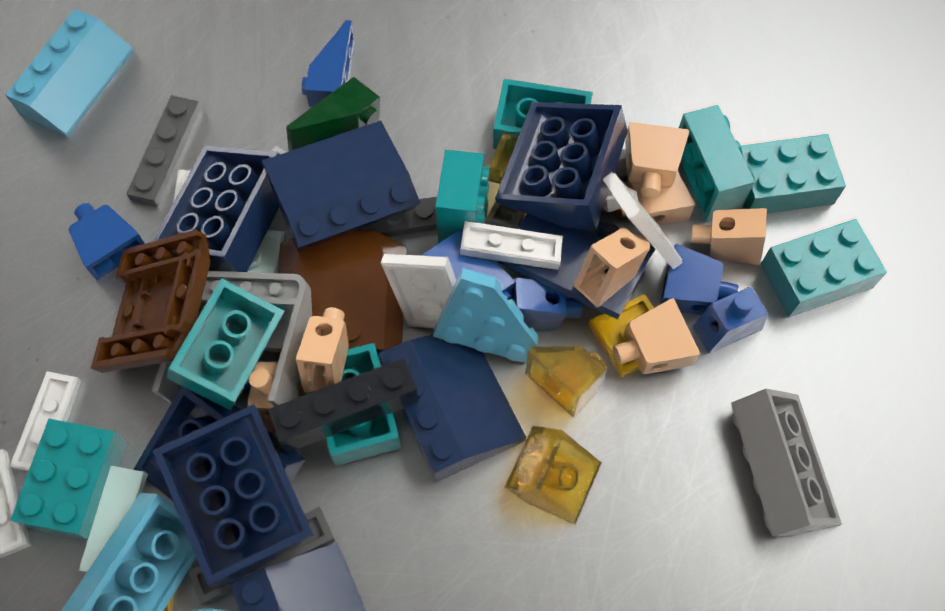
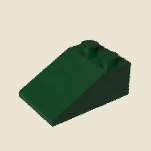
M352 77L286 126L288 152L378 122L380 118V96L355 77Z

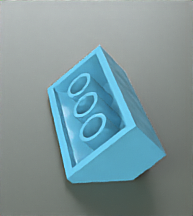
M74 9L5 96L20 116L69 137L134 50L100 19Z
M140 493L61 611H164L196 559L176 507L158 494Z

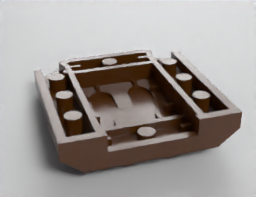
M192 230L123 250L116 279L126 283L112 337L99 338L90 369L105 373L174 360L197 321L210 266L208 242L205 234L198 230Z
M355 230L300 251H296L292 238L280 243L278 273L297 274L308 283L311 288L312 316L323 317L327 308H337L344 312L345 317L343 321L346 323L349 342L348 349L374 343L378 355L380 352L403 343L404 315L381 265L384 254L407 255V246L377 231ZM272 351L273 353H281V351Z

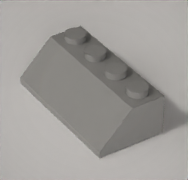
M765 388L731 402L734 412L733 422L740 431L744 444L743 454L750 463L754 476L753 486L761 498L764 508V522L771 531L772 537L793 536L842 525L798 394Z

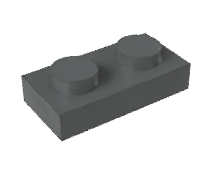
M495 201L486 217L485 224L517 229L525 213Z

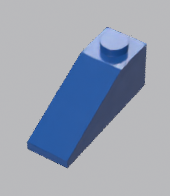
M345 20L311 62L307 77L302 79V94L307 96L309 107L316 105L349 79L355 40L352 20Z

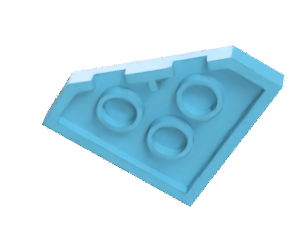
M462 268L437 320L433 337L443 339L449 343H457L475 348L480 352H489L506 357L512 361L524 363L530 358L537 347L538 334L533 327L528 328L524 323V315L512 299L507 300L502 293L503 286L497 278Z

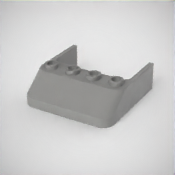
M208 271L198 317L221 278L284 310L279 323L264 348L267 351H281L268 401L275 407L296 399L301 384L296 356L309 318L312 317L311 288L308 283L297 274ZM173 361L160 364L152 388V392L169 404L172 403L181 385L167 379L168 368Z

